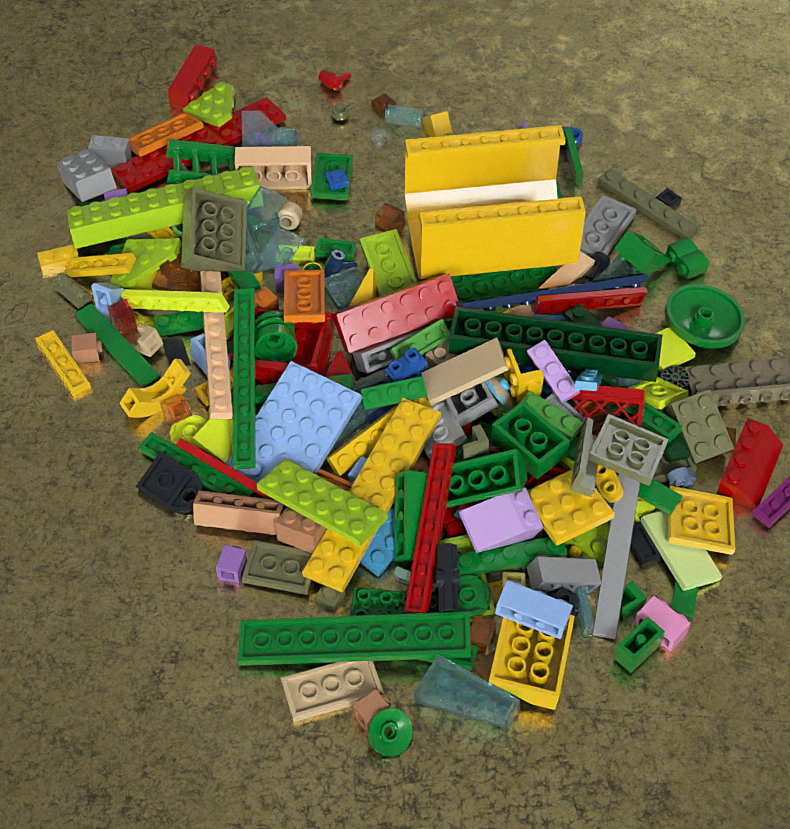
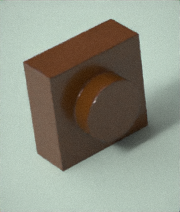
M385 93L371 100V106L381 115H384L396 109V102Z

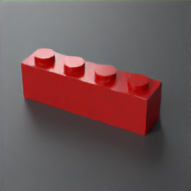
M200 45L194 46L168 89L170 104L186 107L191 101L197 99V95L203 89L206 79H209L213 67L217 65L218 58L215 55V49Z

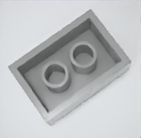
M91 149L82 150L79 154L65 157L56 163L63 183L81 202L116 188L110 167Z

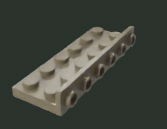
M790 357L684 367L690 376L688 384L690 396L710 389L716 405L727 406L730 404L790 399Z

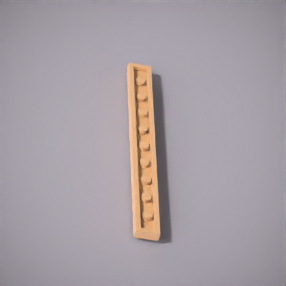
M201 271V292L222 293L221 273ZM203 312L210 419H232L224 312Z

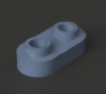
M687 467L675 469L667 474L669 483L675 487L688 489L694 486V482L697 480L693 470Z

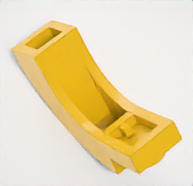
M174 359L158 382L146 388H129L119 404L129 417L141 418L154 415L172 405L186 391V387L183 384L191 372L181 359Z

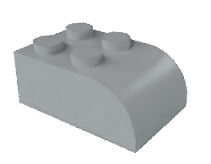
M485 381L446 399L461 427L499 406Z

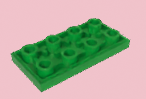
M354 587L350 616L405 614L404 608L407 592ZM431 595L428 613H439V595Z

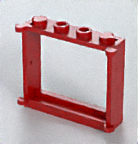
M255 307V320L265 312L278 311L284 313V310ZM325 312V322L294 323V328L320 330L310 365H300L317 374L331 330L330 319L333 317L331 312ZM231 353L229 360H233L232 366L234 370V353ZM255 360V379L279 381L289 363Z

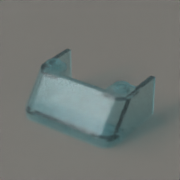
M262 186L259 187L247 206L245 268L254 274L288 265V263L292 262L294 254L304 241L303 236L280 228L278 212L287 200V197Z

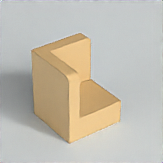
M140 324L137 328L141 337L137 340L138 344L134 348L140 354L151 357L163 345V342L155 328Z

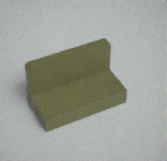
M481 424L472 427L473 442L462 446L463 461L489 455V440Z

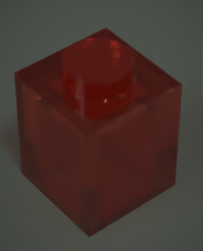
M126 299L108 306L111 323L120 334L137 328L134 311Z

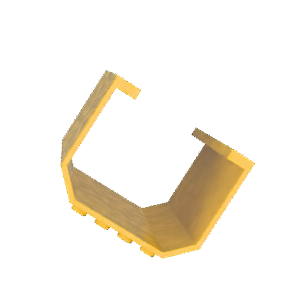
M562 125L405 140L406 214L418 278L428 279L442 273L457 276L578 263L586 210L582 196L557 199L556 175L560 145H565Z

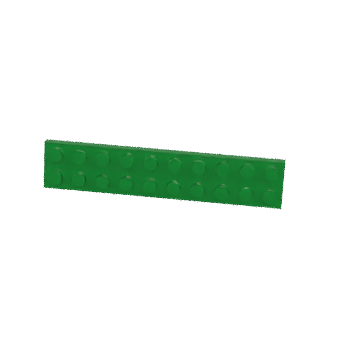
M470 611L240 620L239 666L471 657Z

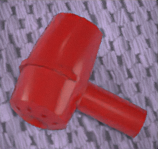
M322 70L318 78L328 89L339 91L343 86V81L351 78V73L346 72L336 75V73Z

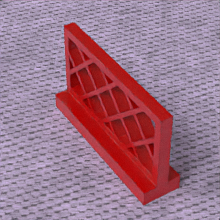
M599 386L597 391L580 390L579 394L571 398L577 404L573 408L575 410L580 408L586 415L584 422L587 418L592 419L591 417L600 410L607 417L608 414L603 407L609 403H615L619 409L612 414L616 417L622 412L627 417V422L642 428L644 404L646 401L645 390ZM588 401H594L598 407L588 414L582 405ZM630 405H638V413L631 418L625 409ZM593 420V425L595 426V428L592 429L593 435H599V433L595 432L597 430L600 432V428L603 426L605 420L601 422L599 425H597Z

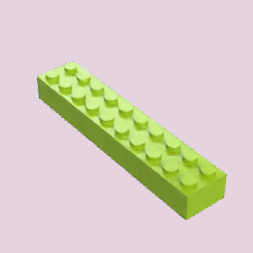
M253 166L242 167L235 171H224L218 175H207L200 179L186 180L175 185L169 184L158 189L152 188L141 193H130L119 198L113 197L102 202H92L89 205L72 207L67 210V216L75 249L183 224L184 198L192 188L246 200L247 208L263 205L260 185Z

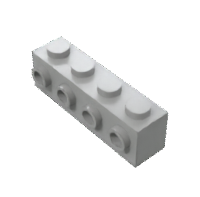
M430 325L352 352L358 371L371 374L378 371L381 367H389V364L395 360L390 349Z

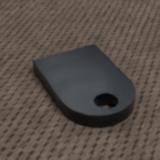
M161 451L135 486L169 510L179 514L193 511L194 500L186 502L188 493L195 492L196 498L198 491H204L203 482L195 473Z

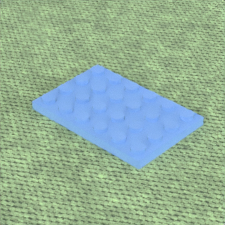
M291 361L256 416V468L236 469V471L258 483L286 458L317 474L363 397L361 394ZM232 454L226 465L234 469Z

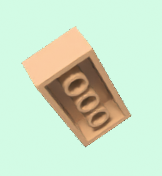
M311 146L235 148V170L253 166L260 190L311 189Z

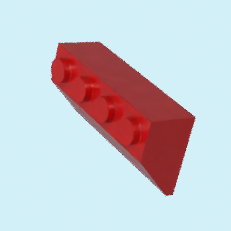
M747 418L722 476L716 495L731 497L734 503L752 510L760 505L784 445L768 425Z

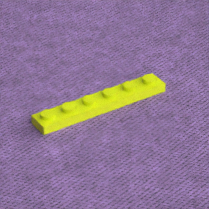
M124 289L120 295L131 309L227 313L230 307L222 293Z

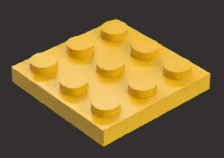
M573 469L527 491L544 527L543 529L556 546L613 519L615 512L596 488L592 497L570 490Z
M669 486L670 489L682 495V500L671 515L668 514V543L733 555L736 550L733 499L731 497Z

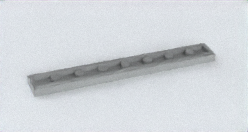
M620 473L618 477L624 488V495L619 501L614 502L613 506L615 515L611 519L601 580L602 584L600 586L593 636L616 639L640 488V482Z

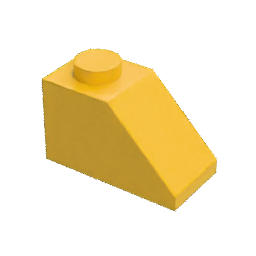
M448 111L421 117V121L430 137L447 136V134L453 133Z

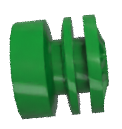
M278 311L265 312L258 316L255 320L256 357L259 360L288 363L291 361L298 349L294 323H284V313Z

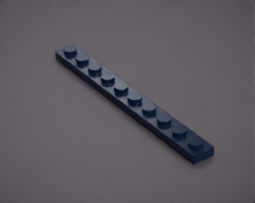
M629 274L456 303L457 307L493 311L496 310V306H502V308L514 307V303L530 305L533 304V300H537L538 296L603 291L607 288H611V290L623 289V286L626 285L629 288L640 287V283L647 282V274Z

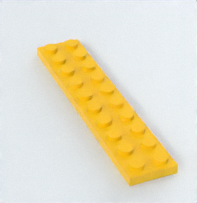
M402 398L350 488L349 493L388 513L395 501V474L405 470H412L442 417L441 412ZM327 529L302 572L303 576L343 593L377 531L359 547Z

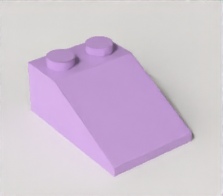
M526 488L519 492L491 498L459 512L476 553L532 539L544 528Z

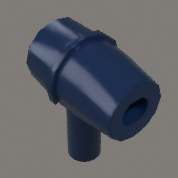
M333 250L325 262L324 274L329 278H337L341 270L357 269V262H344L345 254L340 250Z

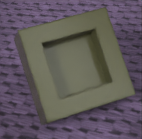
M322 585L314 597L315 602L335 611L345 596V590L342 593Z

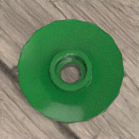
M386 708L380 710L373 716L369 724L368 737L371 746L383 756L393 757L401 754L408 748L412 740L413 729L411 721L399 709ZM386 727L390 730L387 736L384 734Z

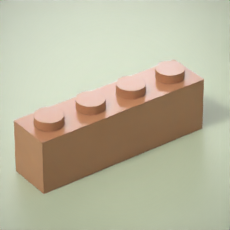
M198 491L193 502L194 525L266 533L269 535H277L275 522L285 510V505L277 500Z

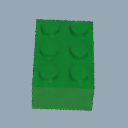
M524 401L492 424L491 440L503 451L517 449L526 460L527 472L536 480L568 455L570 440Z

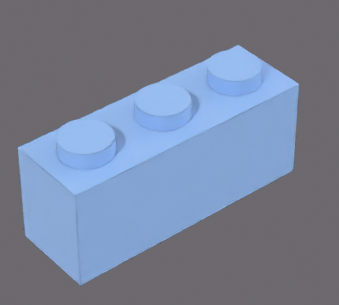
M507 580L498 600L495 614L561 639L573 605L568 604L562 599L547 596L541 591H534L524 587L518 582Z

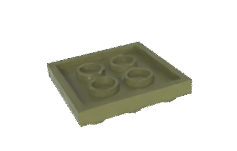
M608 414L590 451L588 460L649 486L669 439Z

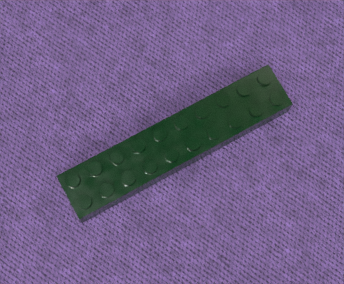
M456 307L449 334L448 353L461 355L497 338L504 357L506 356V350L511 349L517 363L535 366L527 354V350L545 340L565 370L581 372L585 371L586 368L597 369L598 373H603L602 375L656 382L663 335Z

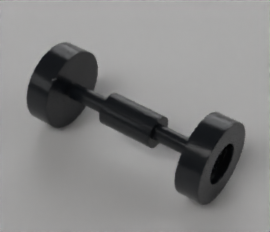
M594 252L591 256L595 260L594 267H591L585 279H577L575 283L593 280L598 269H607L610 264V258L603 252Z

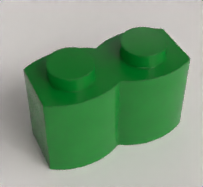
M686 237L667 246L666 255L671 258L670 263L676 266L678 273L688 280L707 272L709 261L690 238Z

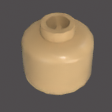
M293 202L283 203L276 214L277 224L285 230L295 229L301 221L302 209Z

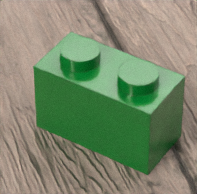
M646 617L617 645L614 659L632 673L662 644L665 631L649 617Z

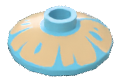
M495 376L485 381L493 395L504 406L510 407L512 405L511 396L508 391L511 387L504 378L500 380Z

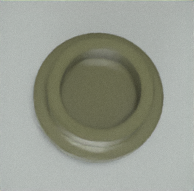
M336 104L331 111V115L336 120H344L349 116V109L344 104Z

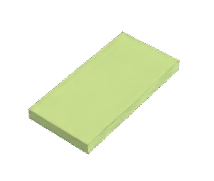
M660 511L642 516L640 519L642 525L683 591L721 580L723 576L706 550L668 543V514L666 512Z

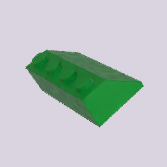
M517 449L454 463L446 508L522 491L527 481L525 458Z

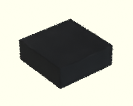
M669 188L655 197L672 209L681 203L682 200L679 195Z

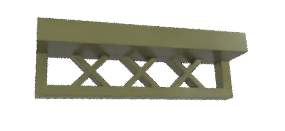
M590 418L586 419L578 436L570 490L588 497H592L594 493L598 464L588 460L590 451L598 437L592 434L593 419Z

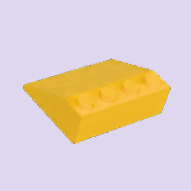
M570 615L561 639L503 617L489 682L530 704L555 710L560 696L575 616Z

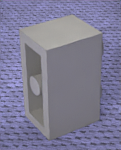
M92 135L88 150L91 149L107 165L117 166L130 160L131 148L129 138Z

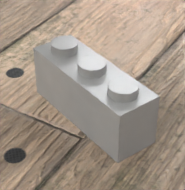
M540 555L527 566L531 588L534 591L557 592L563 586L566 590L574 593H592L602 584L596 559Z

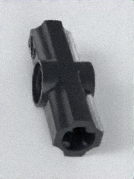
M443 543L438 545L437 549L438 569H436V582L439 591V613L459 612L458 589H460V570L458 569L457 545Z

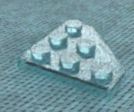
M242 111L243 147L296 146L261 111Z

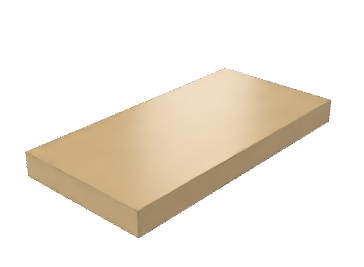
M495 338L422 372L428 400L431 405H434L508 371V367L500 342Z
M373 661L335 662L281 677V683L293 722L353 706L375 689L380 695L384 694Z

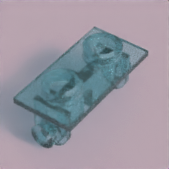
M388 104V109L385 111V122L421 128L424 110Z

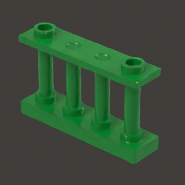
M169 139L166 157L173 158L174 170L169 169L167 185L183 183L186 180H196L207 175H218V163L228 164L229 171H235L236 147ZM181 159L192 160V172L181 171ZM199 161L210 162L211 174L200 173Z

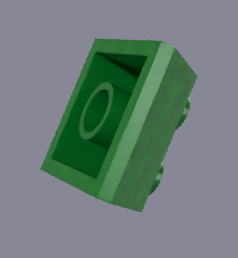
M629 230L614 248L620 253L618 257L626 263L629 261L633 265L631 268L640 274L650 275L671 260L670 257L645 236Z

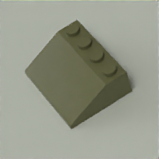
M192 188L184 198L182 268L196 271H245L246 200Z

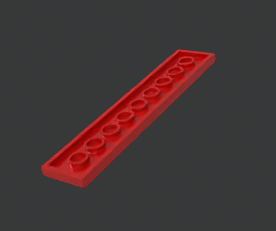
M265 97L233 112L232 119L220 127L207 124L204 125V128L178 140L232 146L252 137L258 131L262 132L286 121V114L268 97ZM167 145L142 157H134L111 168L113 178L123 189L126 188L127 193L130 194L168 176L169 169L174 170L173 158L166 157ZM181 159V164L184 163L185 167L192 165V160Z

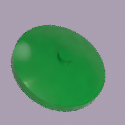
M690 284L676 289L669 296L664 310L667 324L677 336L690 344L703 348H722L731 345L740 337L745 326V315L738 302L726 292L709 285Z

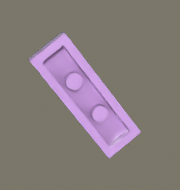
M545 340L527 350V354L537 369L542 370L544 379L561 404L580 393V390L575 389L574 381Z

